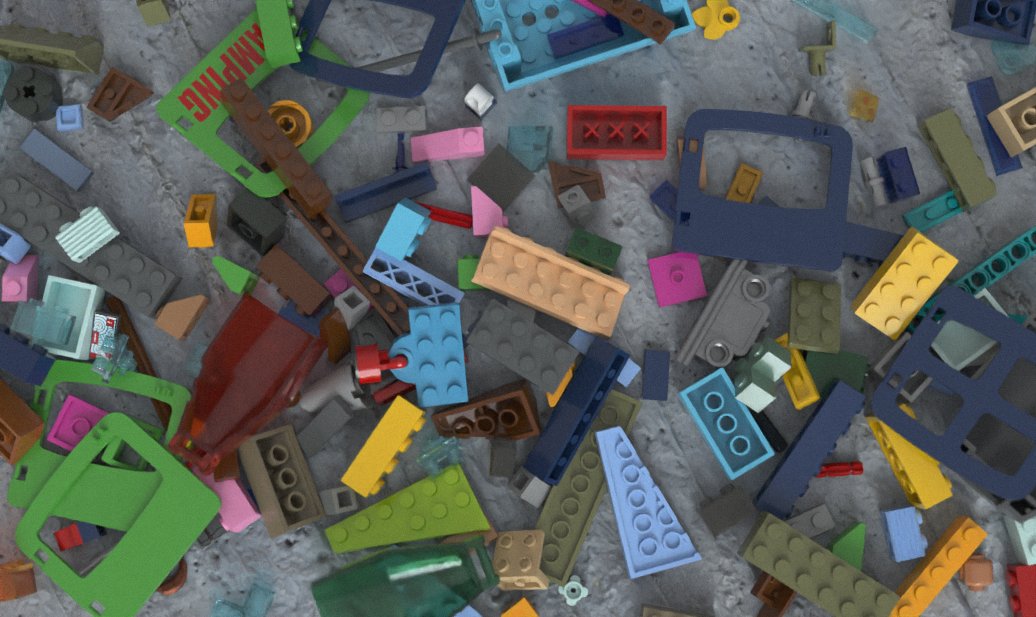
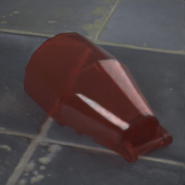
M245 292L202 355L200 361L202 367L198 378L194 379L193 386L195 388L191 400L186 402L177 432L169 442L168 450L174 455L179 454L196 466L202 475L209 476L220 460L224 459L287 409L329 344L319 336H312ZM189 440L207 452L204 458H201L185 446Z

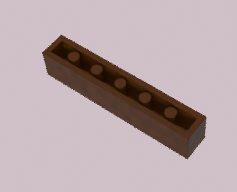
M242 77L221 89V104L308 217L311 218L328 207L331 203L332 193Z

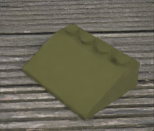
M11 23L10 26L0 25V57L3 60L99 75L104 47L95 37L82 35V38H77L63 31L53 34L39 27H34V30L25 29L26 27Z

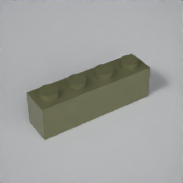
M951 108L925 119L918 126L949 187L954 192V196L963 213L990 201L997 195L994 181L988 178L982 159L976 156L973 150L971 138L965 135L961 128L959 116L953 113Z

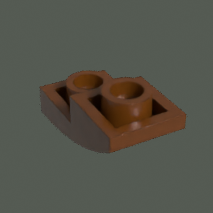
M335 307L329 314L321 318L319 327L320 339L328 343V361L336 365L351 351V340L341 311Z

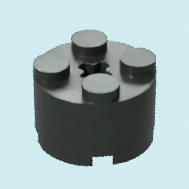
M28 66L20 68L10 76L3 89V96L9 107L32 122L52 119L56 116L58 107L63 105L60 85L48 74L37 68Z

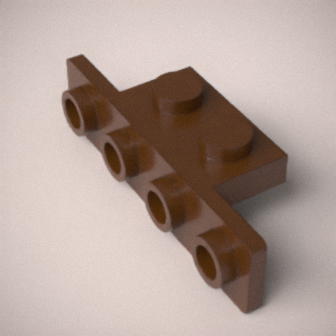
M588 0L658 44H662L675 28L674 22L637 0Z
M763 570L750 591L752 595L765 602L757 617H783L798 592Z

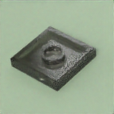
M498 143L467 181L473 186H477L502 209V212H505L536 176Z

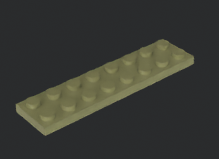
M611 389L558 486H552L534 530L542 529L545 532L539 569L546 575L549 581L562 587L566 585L607 488L594 431L619 425L628 438L642 405L641 401Z

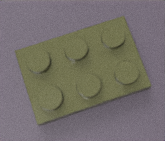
M799 278L791 279L787 348L838 354L840 351L841 284Z

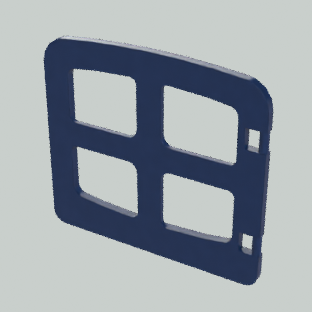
M954 285L946 286L875 390L871 399L872 411L881 422L895 433L960 476L1003 499H1022L1036 485V419L1000 397L998 389L1019 358L1023 357L1036 366V333ZM938 308L946 312L939 324L931 320ZM948 321H956L1000 343V350L980 379H970L929 353L930 346ZM915 370L928 375L960 395L963 399L961 409L942 436H937L896 404L895 399ZM896 373L902 377V380L896 389H893L887 384ZM988 413L1034 442L1033 448L1013 476L999 472L961 451V444L982 414Z

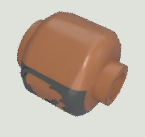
M972 553L959 568L960 583L969 586L970 591H984V586L993 583V563L990 559L986 558V554Z

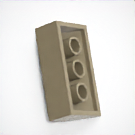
M291 424L251 436L236 444L270 539L326 517Z

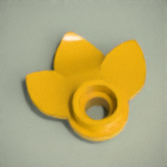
M706 0L707 6L699 8L692 13L694 22L705 28L704 38L711 40L722 37L726 31L733 30L740 22L738 10L729 6L728 0ZM730 16L732 21L725 22L723 17Z

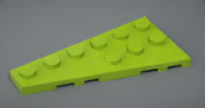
M457 461L324 531L334 553L338 554L370 547L414 542L478 530H490L491 527L460 463Z

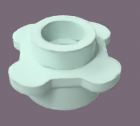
M576 575L570 577L565 587L560 585L558 587L559 593L564 594L567 599L566 602L570 606L575 605L578 600L588 595V589L582 586L580 578ZM572 588L576 589L574 593L571 592Z

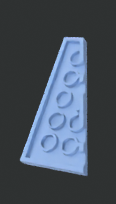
M617 425L594 431L629 578L633 579L701 560V556L690 542V538L682 529L677 517L650 477L648 470L642 464L621 426Z

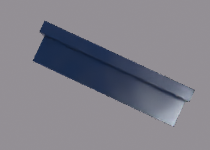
M424 162L337 194L334 197L340 207L344 221L348 223L397 205L405 197L411 200L435 191L437 187L428 162Z

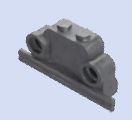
M732 259L727 263L680 345V351L675 358L676 361L688 367L695 356L711 366L723 367L729 364L733 357H740L750 353L753 346L759 342L756 340V337L760 331L764 332L771 321L768 319L769 307L766 303L762 302L769 295L770 285L763 276L755 275L744 269L748 261Z

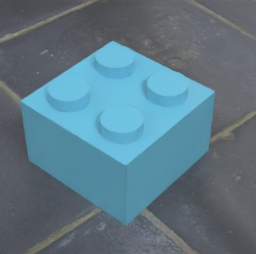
M405 197L397 203L375 247L400 261H403L407 256L411 258L421 242L417 239L418 236H422L427 231L432 219L428 218L431 211Z

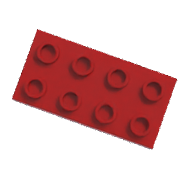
M567 105L566 160L664 161L667 155V106Z

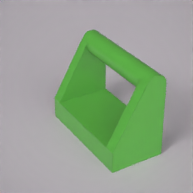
M214 256L212 263L229 289L250 299L260 277L220 256Z
M126 414L141 427L152 431L151 435L159 442L164 432L163 429L131 414ZM116 436L109 442L101 458L102 461L122 469L145 472L149 462L142 456L136 466L120 459L127 442L119 436Z

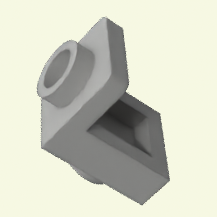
M579 185L558 196L574 229L587 224L596 217L590 200Z

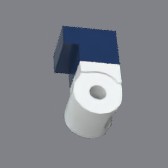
M479 83L469 91L464 99L465 107L480 120L497 104L494 96Z

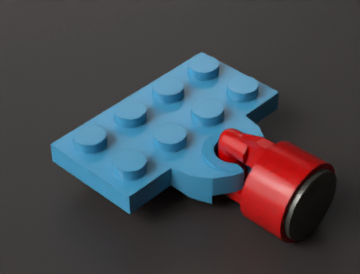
M458 302L408 308L410 333L402 334L394 339L389 349L378 350L377 344L355 346L356 349H353L356 379L360 384L381 382L380 370L390 369L397 379L405 383L416 384L418 408L468 402Z

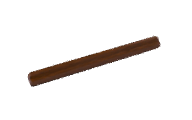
M116 296L106 299V304L110 312L121 314L119 332L138 373L157 378L122 301ZM150 397L160 421L167 431L172 414L170 404Z

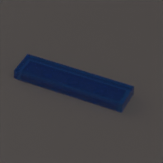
M990 76L968 83L966 86L996 176L1023 168L1019 155L1010 157L986 117L1002 106L993 77Z

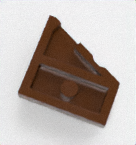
M112 67L86 108L111 122L153 96L155 92Z
M554 161L548 162L558 209L564 208L558 196L576 185L581 187L590 202L606 199L601 173L584 171L574 166L569 167L557 164Z

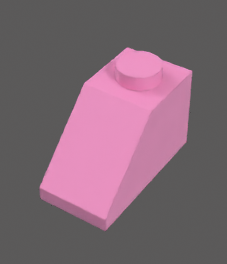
M471 186L474 239L488 238L494 226L508 229L507 216H502V209L477 186Z
M24 255L18 264L9 262L2 278L3 302L11 304H37L39 255Z

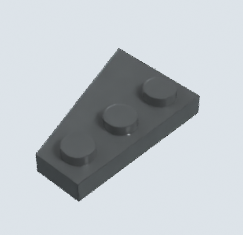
M376 308L366 312L363 318L355 325L360 346L377 344L378 350L389 349L393 340L396 339ZM390 369L380 370L381 382L368 383L371 395L399 379L396 378Z

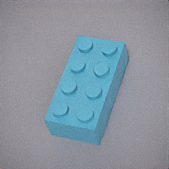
M723 367L714 370L676 393L727 479L733 480L775 455L746 405L735 398V387Z

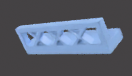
M377 248L374 249L362 271L424 306L438 305V300L446 304L460 303L465 294L406 260L400 261ZM372 264H375L386 271L379 273L370 267ZM394 275L406 281L407 284L401 285L397 283ZM416 288L426 292L430 296L423 297L419 295Z

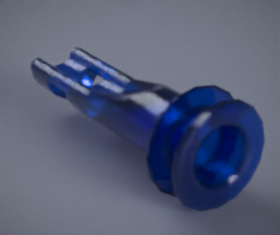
M398 133V152L395 159V167L392 168L396 172L393 174L408 169V167H405L404 143H401V140H404V134Z

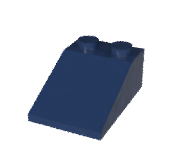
M956 0L951 30L970 37L1029 45L1036 13V0Z

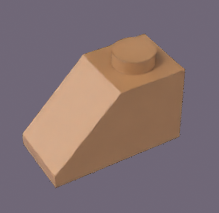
M197 295L167 303L165 307L162 306L155 316L157 320L154 325L175 338L186 341L211 299L204 295Z

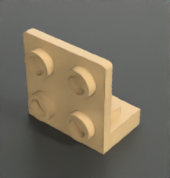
M542 529L498 532L490 579L502 591L548 589L549 579L539 569L545 532Z

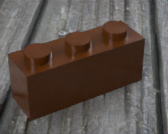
M277 244L256 265L261 270L258 275L268 284L273 281L279 287L276 291L285 300L288 301L291 298L297 304L294 308L304 317L309 314L315 318L334 297Z

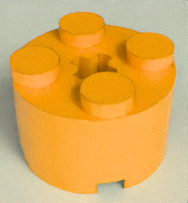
M282 100L270 106L271 108L268 112L297 149L315 133V125L311 116L298 103L291 100ZM288 124H291L293 127L290 128V131L286 132L284 129H287Z

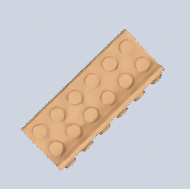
M494 226L489 234L471 280L478 285L605 340L611 338L624 295L630 289V285L621 278L611 277L602 273L598 268L588 267L573 257L563 256L553 248L543 247L536 244L530 238L520 237L509 229Z

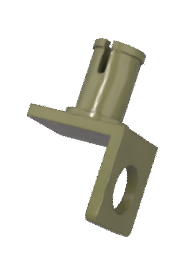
M835 20L826 23V46H806L798 49L799 52H808L810 54V76L826 75L825 53L836 49Z

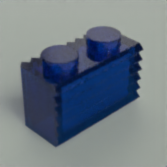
M906 147L885 152L877 158L876 161L879 162L877 166L880 167V175L884 177L885 181L883 184L886 185L884 189L887 190L886 194H888L890 204L912 199L920 194Z

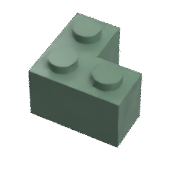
M768 336L761 343H756L751 352L744 358H740L734 366L735 398L757 413L762 411L776 398L774 382L792 367L790 351Z

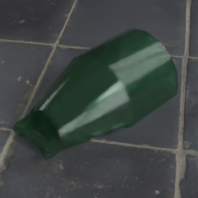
M478 534L455 543L382 549L311 580L309 585L320 617H454L458 612L461 613L483 591L498 585L501 580L499 575L494 572L484 546L486 542L483 534ZM475 548L486 576L482 580L478 576L469 550Z

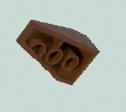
M526 379L500 386L470 398L468 402L458 403L431 415L440 438L469 439L470 437H486L489 440H494V438L520 440L541 433L536 398L529 381Z

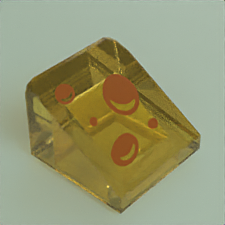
M859 89L855 93L849 116L873 122L880 98Z

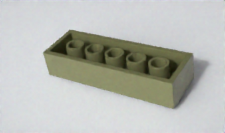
M764 510L737 551V554L835 617H889L900 599L899 595Z

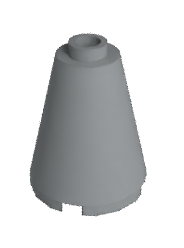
M352 360L303 389L299 400L304 410H307L309 413H319L338 395L351 410L369 408L368 404L372 403V395L368 383L360 384L357 382L355 362Z

